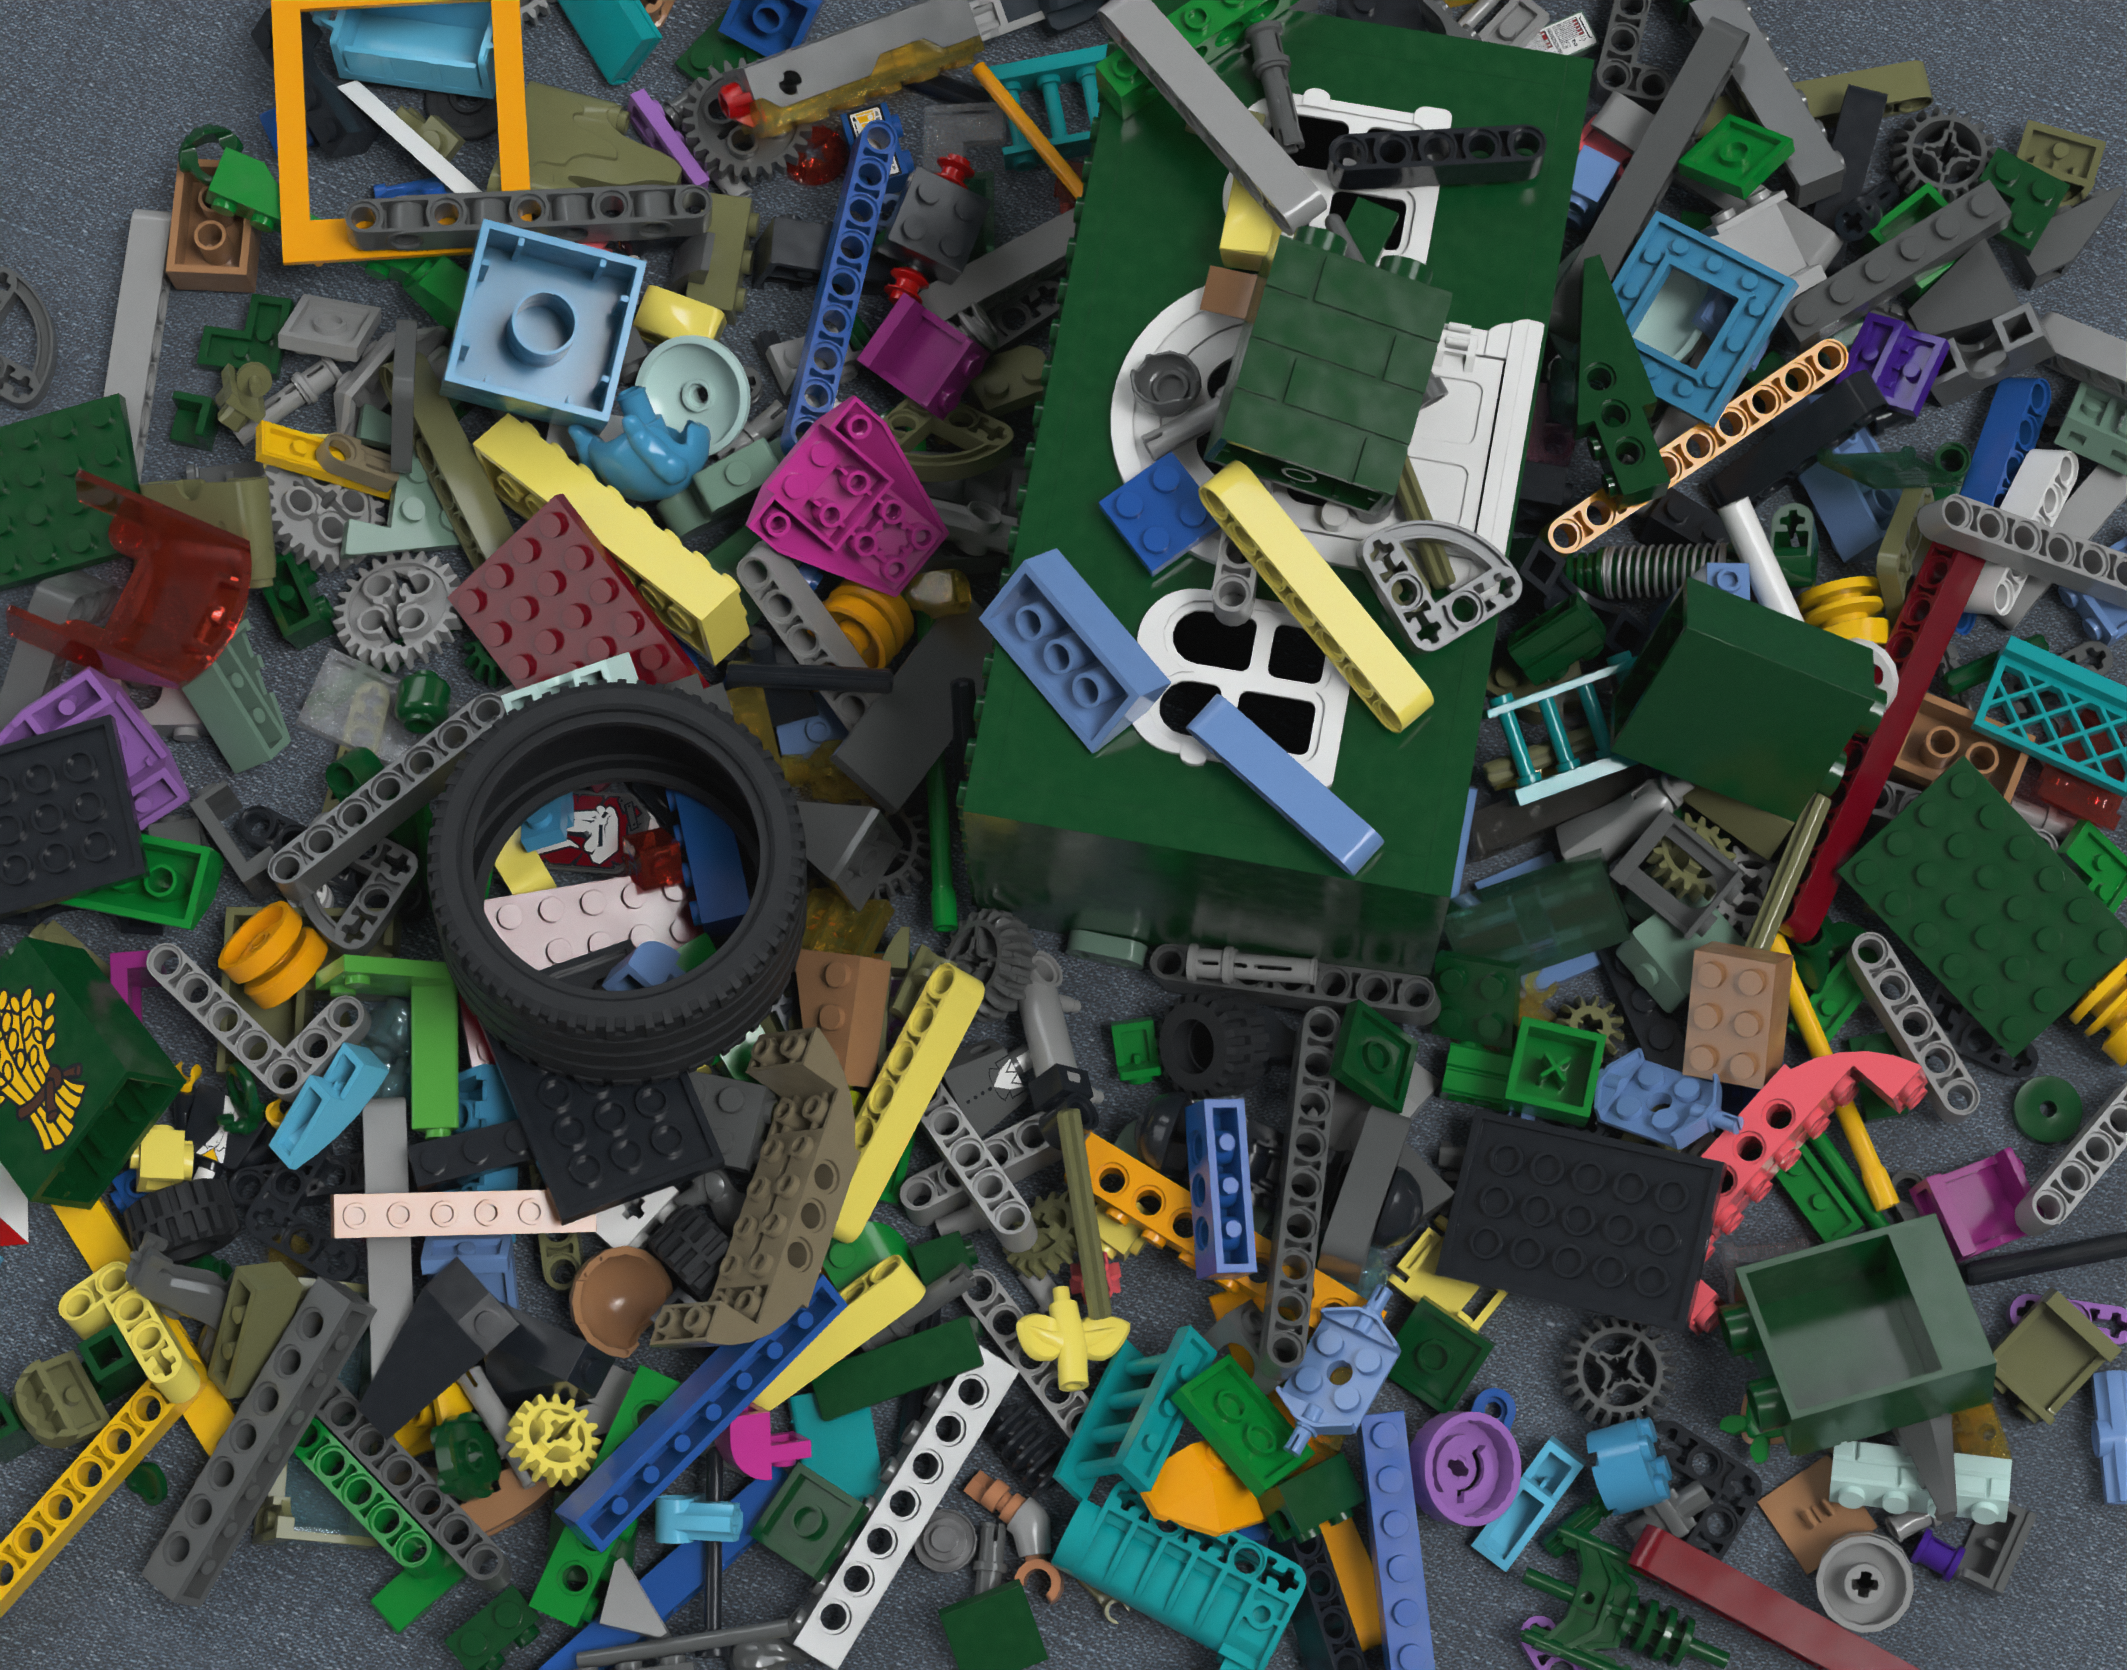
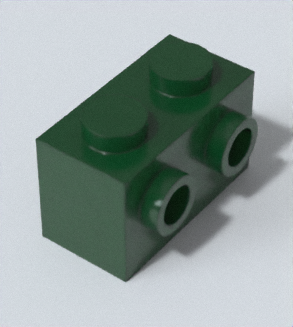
M291 551L283 555L281 552L276 555L274 585L263 587L262 590L284 638L298 650H302L336 632L330 620L335 617V612L324 594L319 596L314 585L319 582V577L316 571L311 570L310 561L307 559L298 565L296 564V554Z
M512 1584L444 1640V1642L466 1670H499L507 1662L504 1657L517 1646L523 1649L532 1643L541 1634L539 1628L546 1622L536 1609L528 1606L529 1600L519 1588Z

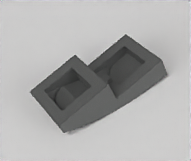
M705 232L689 238L678 247L674 254L668 287L669 291L684 295L688 282L704 285L709 272L715 233Z

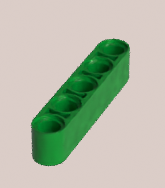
M313 1418L293 1452L410 1574L417 1579L423 1580L433 1578L439 1574L445 1562V1555L439 1544L335 1435L319 1420ZM318 1433L316 1441L311 1446L304 1448L307 1438L312 1434ZM345 1461L341 1472L331 1476L333 1467L339 1462ZM372 1489L368 1501L358 1505L361 1494ZM399 1518L396 1529L385 1534L387 1524L391 1520ZM422 1547H427L423 1559L413 1563L412 1559L415 1552Z

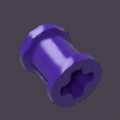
M1926 1528L1917 1541L1909 1561L1913 1564L1919 1562L1942 1575V1580L1948 1583L1957 1570L1966 1549L1960 1545L1955 1548L1933 1536V1531Z

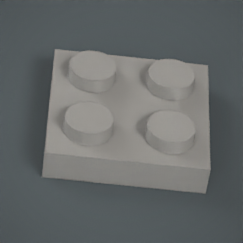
M303 294L278 333V348L292 350L302 355L314 354L331 357L340 362H357L381 323V308Z

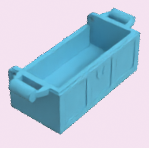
M491 1L338 10L335 21L329 20L332 10L314 12L313 22L332 31L330 46L339 78L494 99L496 81Z

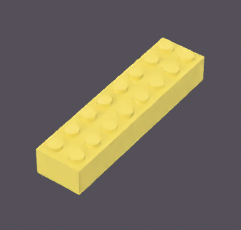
M507 413L473 443L478 461L497 498L527 521L551 498L563 493L667 630L712 665L716 666L750 635L746 620L747 611L742 605L739 595L741 589L730 575L726 573L720 575L712 569L708 560L700 552L694 551L691 553L683 547L680 539L671 530H661L642 508H632L625 502L623 496L616 488L611 485L605 487L598 482L593 472L586 465L580 463L577 466L568 458L566 452L557 443L551 442L549 444L543 440L535 427L528 421L524 420L521 423L511 414Z

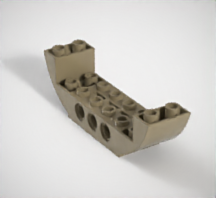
M818 1027L760 1034L751 1051L752 1056L746 1073L781 1096L780 1102L775 1108L773 1122L767 1139L761 1148L760 1159L753 1179L748 1185L747 1196L739 1219L734 1225L733 1236L726 1256L721 1262L720 1273L711 1298L708 1302L663 1305L661 1313L655 1321V1329L649 1344L651 1347L682 1349L749 1343L771 1334L786 1323L798 1309L808 1308L861 1153L855 1148V1118L852 1097L844 1071L833 1048Z

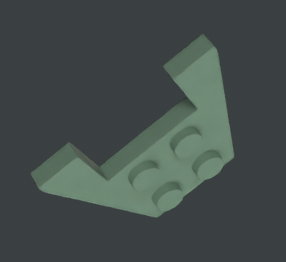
M364 403L359 410L356 438L361 440V444L391 451L392 417L371 404ZM414 449L412 473L399 472V480L391 489L387 527L348 519L344 524L340 558L354 559L357 556L364 555L385 556L395 552L413 551V553L420 551L463 548Z

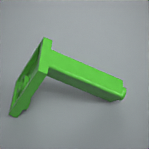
M344 954L316 973V990L330 991V996L335 998L344 995L354 997L356 993L411 997L412 1130L425 1132V1140L427 1141L450 1136L451 1132L459 1128L458 990L451 978L446 962Z

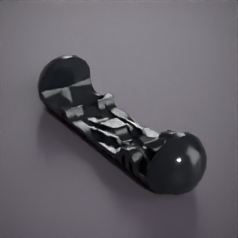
M1182 1092L1162 1094L1154 1098L1138 1117L1134 1133L1137 1154L1145 1165L1161 1175L1190 1184L1184 1108L1196 1103V1101L1190 1099L1187 1096L1188 1094ZM1246 1118L1252 1206L1265 1208L1275 1213L1284 1134ZM1303 1144L1296 1145L1298 1152L1303 1156H1314L1308 1146ZM1328 1148L1320 1230L1327 1231L1354 1155L1352 1151H1336ZM1397 1167L1372 1239L1371 1247L1388 1249L1402 1244L1415 1232L1422 1219L1424 1202L1421 1188L1414 1176L1405 1168ZM1298 1184L1291 1185L1296 1195L1309 1197L1306 1188Z

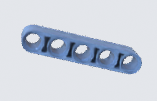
M1217 693L1186 726L1188 732L1201 745L1351 876H1355L1384 844L1382 837L1369 824L1220 694Z

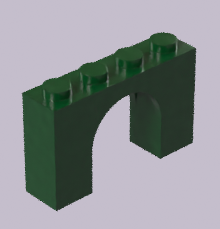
M116 1323L77 1344L84 1358L81 1365L103 1406L148 1379ZM0 1391V1461L7 1464L39 1445L40 1442L27 1431L14 1408L12 1397Z

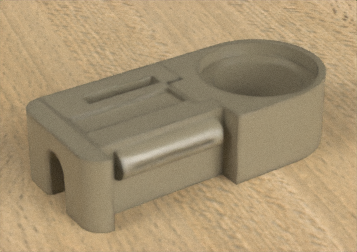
M339 432L330 433L316 450V458L320 466L334 475L383 492H388L399 480V472H391V455L363 446L360 439ZM329 446L340 449L345 455L346 460L342 461L335 458L331 454Z

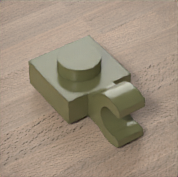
M403 105L395 112L401 120L449 163L466 142L437 115H430L426 121L416 109L410 107L407 110Z

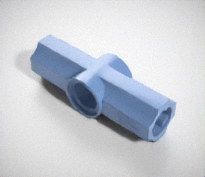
M2127 1371L2093 1373L2090 1377L2095 1415L2091 1425V1440L2094 1455L2100 1460L2104 1505H2126Z

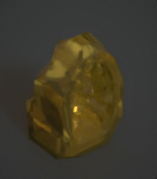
M957 569L936 570L915 575L900 593L908 603L910 610L924 611L933 619L967 613L971 605L969 581L964 572Z

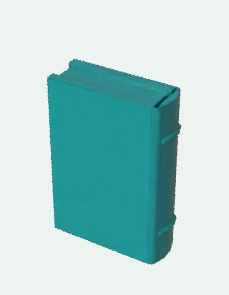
M557 0L609 85L615 86L629 82L663 38L640 0Z
M815 1392L789 1397L787 1399L791 1418L789 1424L792 1425L793 1431L811 1440L812 1457L798 1459V1461L860 1502L867 1494L873 1496L881 1483V1480L878 1479V1474L882 1467L871 1408L869 1407L828 1422L822 1418Z

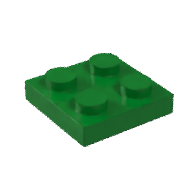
M1728 114L1677 163L1680 175L1745 200L1795 152L1792 138Z

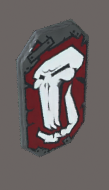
M575 790L573 791L574 827L567 828V841L536 850L547 870L619 875L629 867V852L635 862L643 857L651 816L633 794L595 793L594 791Z

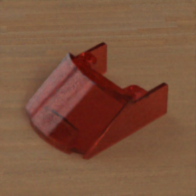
M79 469L75 476L77 500L114 516L108 531L110 544L121 554L138 560V563L104 629L78 619L68 620L58 625L16 606L9 605L5 612L8 634L83 667L91 666L109 678L179 690L199 677L215 662L231 641L239 626L251 587L252 561L250 541Z

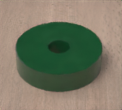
M2046 1075L2029 1080L2018 1090L2012 1102L2011 1114L2015 1127L2027 1140L2039 1145H2055L2065 1141L2076 1131L2082 1119L2083 1108L2080 1096L2071 1084L2059 1077ZM2040 1105H2050L2054 1110V1115L2052 1117L2044 1116L2040 1111Z

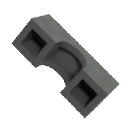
M2031 302L1992 319L1995 331L1979 343L1960 345L1954 337L1947 340L1950 348L1930 389L1942 407L1950 405L2056 355L2043 321Z

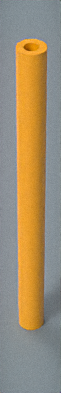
M984 62L976 64L972 68L971 73L1076 200L1077 197H1082L1084 183L1081 182L1078 175Z

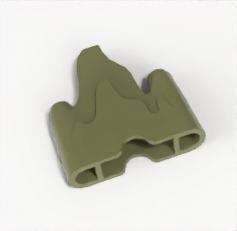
M532 80L529 82L525 90L531 190L650 184L663 186L681 185L682 168L676 160L658 150L624 136L629 128L630 112L625 111L623 106L615 102ZM500 153L490 174L486 192L502 191Z
M234 477L221 482H205L203 479H176L139 484L150 546L149 555L155 582H159L161 590L182 588L190 608L199 642H202L212 632L242 620L248 605V587L263 588L273 586V578L276 577V554L268 477Z

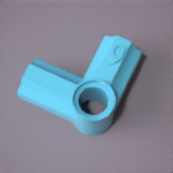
M693 1492L685 1495H661L655 1499V1542L684 1544L694 1542V1540L736 1542L739 1540L740 1532L743 1528V1512L740 1509V1503L706 1501L705 1493Z

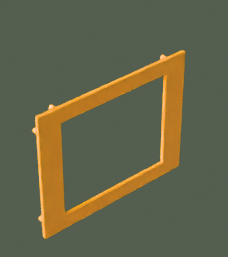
M271 0L284 266L314 264L317 267H321L324 263L470 255L473 254L474 248L410 251L397 249L359 250L348 240L345 218L311 220L301 12L491 1L502 191L531 190L520 0ZM529 213L523 215L521 219L531 222L533 217ZM446 217L439 220L438 223L451 225L457 220ZM362 221L356 224V227L360 229H367L373 226V223L370 221Z

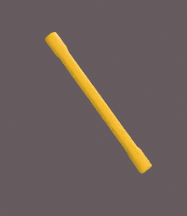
M1778 931L1770 951L1792 955L1784 935ZM1793 958L1789 1008L1811 1058L1831 1055L1833 1052L1797 973L1796 963ZM1854 1100L1844 1108L1838 1105L1834 1111L1861 1170L1862 1180L1876 1212L1899 1204L1900 1200L1886 1168L1878 1158Z

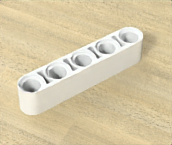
M2030 450L1999 509L2053 527L2078 476L2079 464L2076 454L2073 451ZM1986 560L1964 608V612L1999 616L2007 615L2012 609L2029 574Z

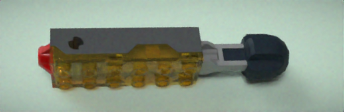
M920 0L722 73L726 85H723L718 92L719 103L724 115L728 119L740 123L744 135L757 133L759 139L768 136L771 138L793 130L791 124L793 121L795 125H800L829 117L828 108L835 112L866 103L864 96L866 94L869 99L903 89L901 81H903L904 85L914 82L920 83L939 76L937 68L942 72L975 62L973 55L985 51L983 42L1038 22L1042 30L1053 35L1083 25L1096 17L1097 10L1104 5L1106 0Z

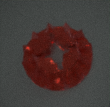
M823 123L820 126H811V139L805 140L808 142V147L810 146L813 149L824 145L821 149L824 162L815 157L805 161L808 157L807 151L806 153L797 152L799 155L797 166L786 162L789 175L805 185L818 186L831 182L842 172L846 164L847 151L843 140L837 131L834 132L828 129Z

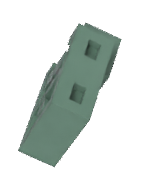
M2081 381L2068 407L2054 443L2127 476V400Z

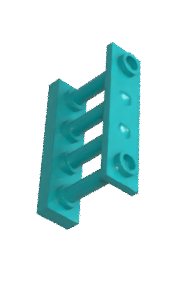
M1108 44L988 67L1020 107L1019 95L1022 92L1036 89L1043 92L1052 138L1048 140L1064 159L1090 155L1092 143L1089 142L1090 131L1068 135L1058 88L1062 84L1072 82L1082 84L1090 125H1092L1093 117H1098L1100 103L1097 102L1099 90L1097 89L1095 65L1106 58ZM1007 116L1013 146L1002 148L1005 171L1014 169L1018 172H1024L1034 169L1038 164L1046 163Z
M1630 650L1607 657L1608 666L1517 699H1514L1512 692L1488 700L1490 708L1482 711V720L1498 716L1519 778L1516 779L1518 787L1508 790L1513 807L1534 802L1640 763L1610 751L1611 734L1592 683L1593 681L1616 674L1620 686L1638 656L1632 657ZM1576 688L1598 748V750L1594 751L1597 759L1581 764L1579 757L1575 758L1553 698L1554 695ZM1534 702L1538 703L1559 763L1555 765L1557 773L1542 778L1540 771L1535 772L1514 712L1515 709Z
M1191 1325L1178 1328L1167 1352L1163 1354L1145 1357L1126 1339L1121 1348L1112 1356L1052 1477L1080 1503L1083 1498L1088 1499L1098 1477L1119 1474L1138 1493L1151 1491L1186 1419L1185 1414L1171 1397L1180 1387L1211 1367L1218 1352ZM1156 1373L1150 1387L1143 1388L1148 1375ZM1139 1407L1133 1421L1126 1422L1132 1408ZM1123 1441L1116 1456L1109 1457L1115 1442Z

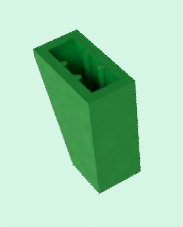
M444 255L431 261L425 258L409 274L413 280L404 290L441 326L447 328L453 337L468 273Z

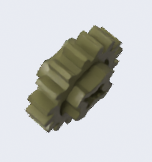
M1685 813L1681 817L1684 823L1732 862L1737 858L1735 853L1726 851L1725 848L1731 841L1729 838L1719 839L1717 834L1720 828L1717 825L1708 829L1705 827L1706 819L1702 816L1696 823L1692 821L1689 813ZM1666 835L1661 838L1645 858L1647 863L1655 864L1656 866L1651 876L1662 877L1665 880L1662 884L1664 889L1667 890L1671 886L1675 888L1677 899H1681L1685 893H1688L1692 903H1697L1702 896L1707 901H1710L1716 895L1717 883L1711 872Z
M1053 1191L1046 1201L1040 1196L1036 1197L1035 1206L1031 1209L1029 1208L1038 1230V1238L1029 1250L1014 1253L1003 1247V1251L1009 1256L1007 1261L1028 1279L1034 1274L1039 1279H1043L1049 1269L1056 1275L1059 1273L1061 1263L1065 1262L1068 1265L1073 1263L1072 1256L1075 1252H1078L1068 1192H1064L1059 1196ZM1023 1222L1012 1223L1015 1226L1014 1230L1019 1229Z

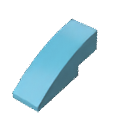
M343 1042L323 1077L309 1075L269 1144L270 1148L289 1169L296 1170L324 1149L358 1116L374 1096L390 1070L369 1048Z
M1551 1436L1522 1475L1517 1494L1510 1507L1499 1518L1486 1524L1471 1546L1507 1572L1587 1461L1554 1436Z

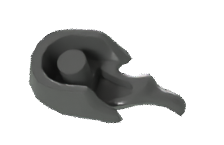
M780 1638L733 1645L730 1651L729 1666L731 1670H786L785 1665L787 1663L793 1662L803 1665L812 1657Z

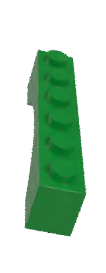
M226 147L209 186L205 202L212 204L211 208L219 214L228 217H234L236 214L250 220V225L260 231L272 233L274 230L281 233L280 188L278 183L274 180L264 162ZM310 214L311 220H322ZM440 256L353 261L351 263L365 268V273L379 280L390 278L402 283V287L405 289L413 280L409 274L423 259L427 258L431 261ZM337 262L345 265L349 264V262Z

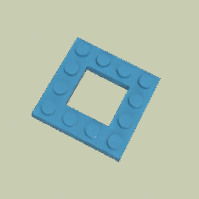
M1656 211L1612 283L1632 336L1673 269L1737 301L1696 370L1633 338L1656 399L1714 428L1799 285L1796 280ZM1576 343V345L1574 346L1573 350L1571 351V352L1574 354L1575 357H1576L1577 343Z

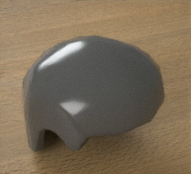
M1170 350L1154 355L1147 354L1137 370L1132 369L1130 373L1135 399L1148 413L1161 418L1174 417L1185 412L1196 401L1202 388L1198 367L1187 355Z

